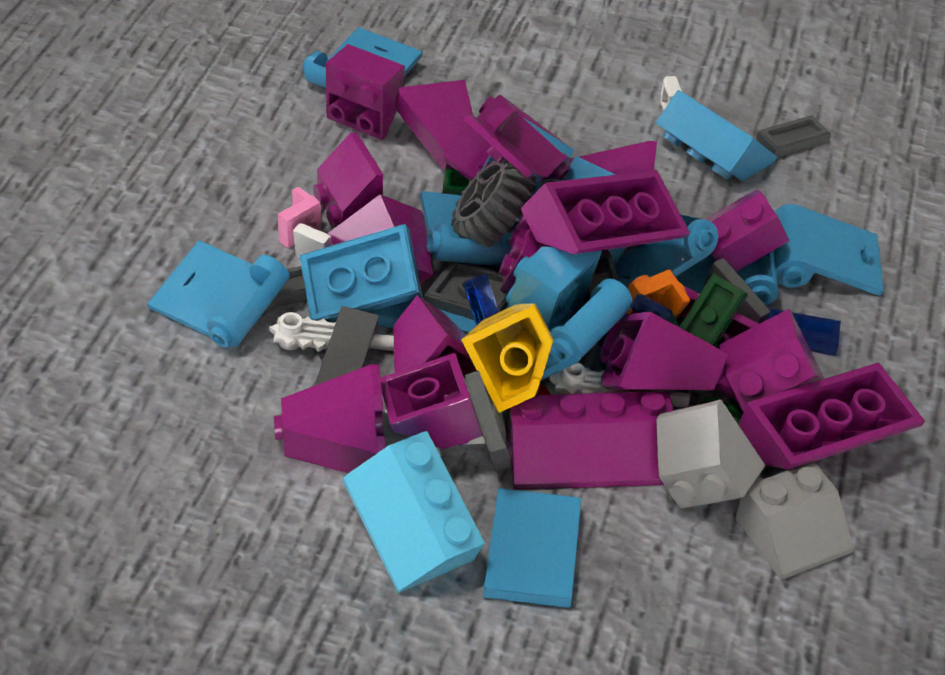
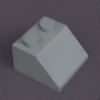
M722 400L663 413L656 419L659 478L681 509L743 498L765 467V464Z
M815 461L754 482L744 497L740 498L736 520L780 580L851 554L854 547L838 490Z

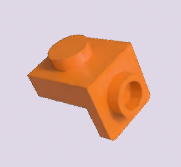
M670 269L652 277L642 275L628 286L633 304L627 314L637 313L659 304L667 318L672 321L679 317L690 302V298L686 294L684 286L678 282Z

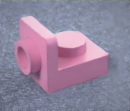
M300 187L292 190V206L277 214L279 242L288 249L294 246L293 230L299 223L319 231L322 230V208L320 202L316 197L309 195Z

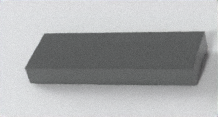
M341 306L315 385L364 367L378 325L379 315Z

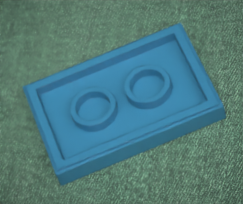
M406 224L299 255L311 320L320 321L324 318L327 322H336L341 306L371 312L413 300L417 295L423 297L410 231Z
M498 488L484 584V598L571 608L581 498Z

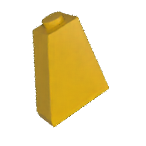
M535 303L515 304L486 318L462 339L499 413L537 394L554 339Z

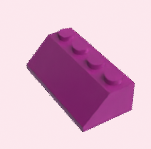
M657 170L547 182L521 208L537 242L572 254L686 238L690 234Z
M878 362L748 402L738 425L765 465L790 470L920 427L924 424L925 420Z
M669 391L535 395L524 402L508 408L506 434L513 490L664 485L659 478L656 419L660 414L673 411Z

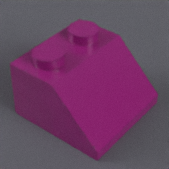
M357 132L349 133L317 169V184L313 186L314 196L320 202V205L324 206L331 227H337L379 194L383 195V172Z
M758 189L705 219L711 221L718 231V242L716 248L711 253L715 261L724 258L736 272L790 241L778 216L763 193Z
M790 309L719 345L720 350L728 353L724 364L725 374L743 412L748 402L825 379Z
M455 353L380 377L383 399L394 432L412 437L427 431L434 445L441 449L463 445L473 439L483 437Z

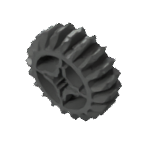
M505 158L501 163H498L495 159L492 162L486 163L481 171H477L474 179L469 181L467 188L462 191L461 198L456 202L457 208L452 212L453 218L451 221L453 231L459 235V238L473 239L486 247L492 246L495 241H500L503 235L509 233L512 226L519 222V218L523 213L521 208L532 197L536 189L537 177L535 176L532 180L531 178L527 179Z

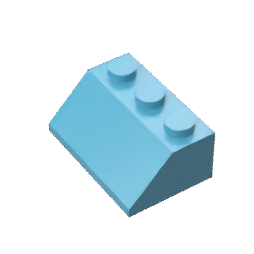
M427 431L387 446L342 479L397 593L474 561L485 545Z

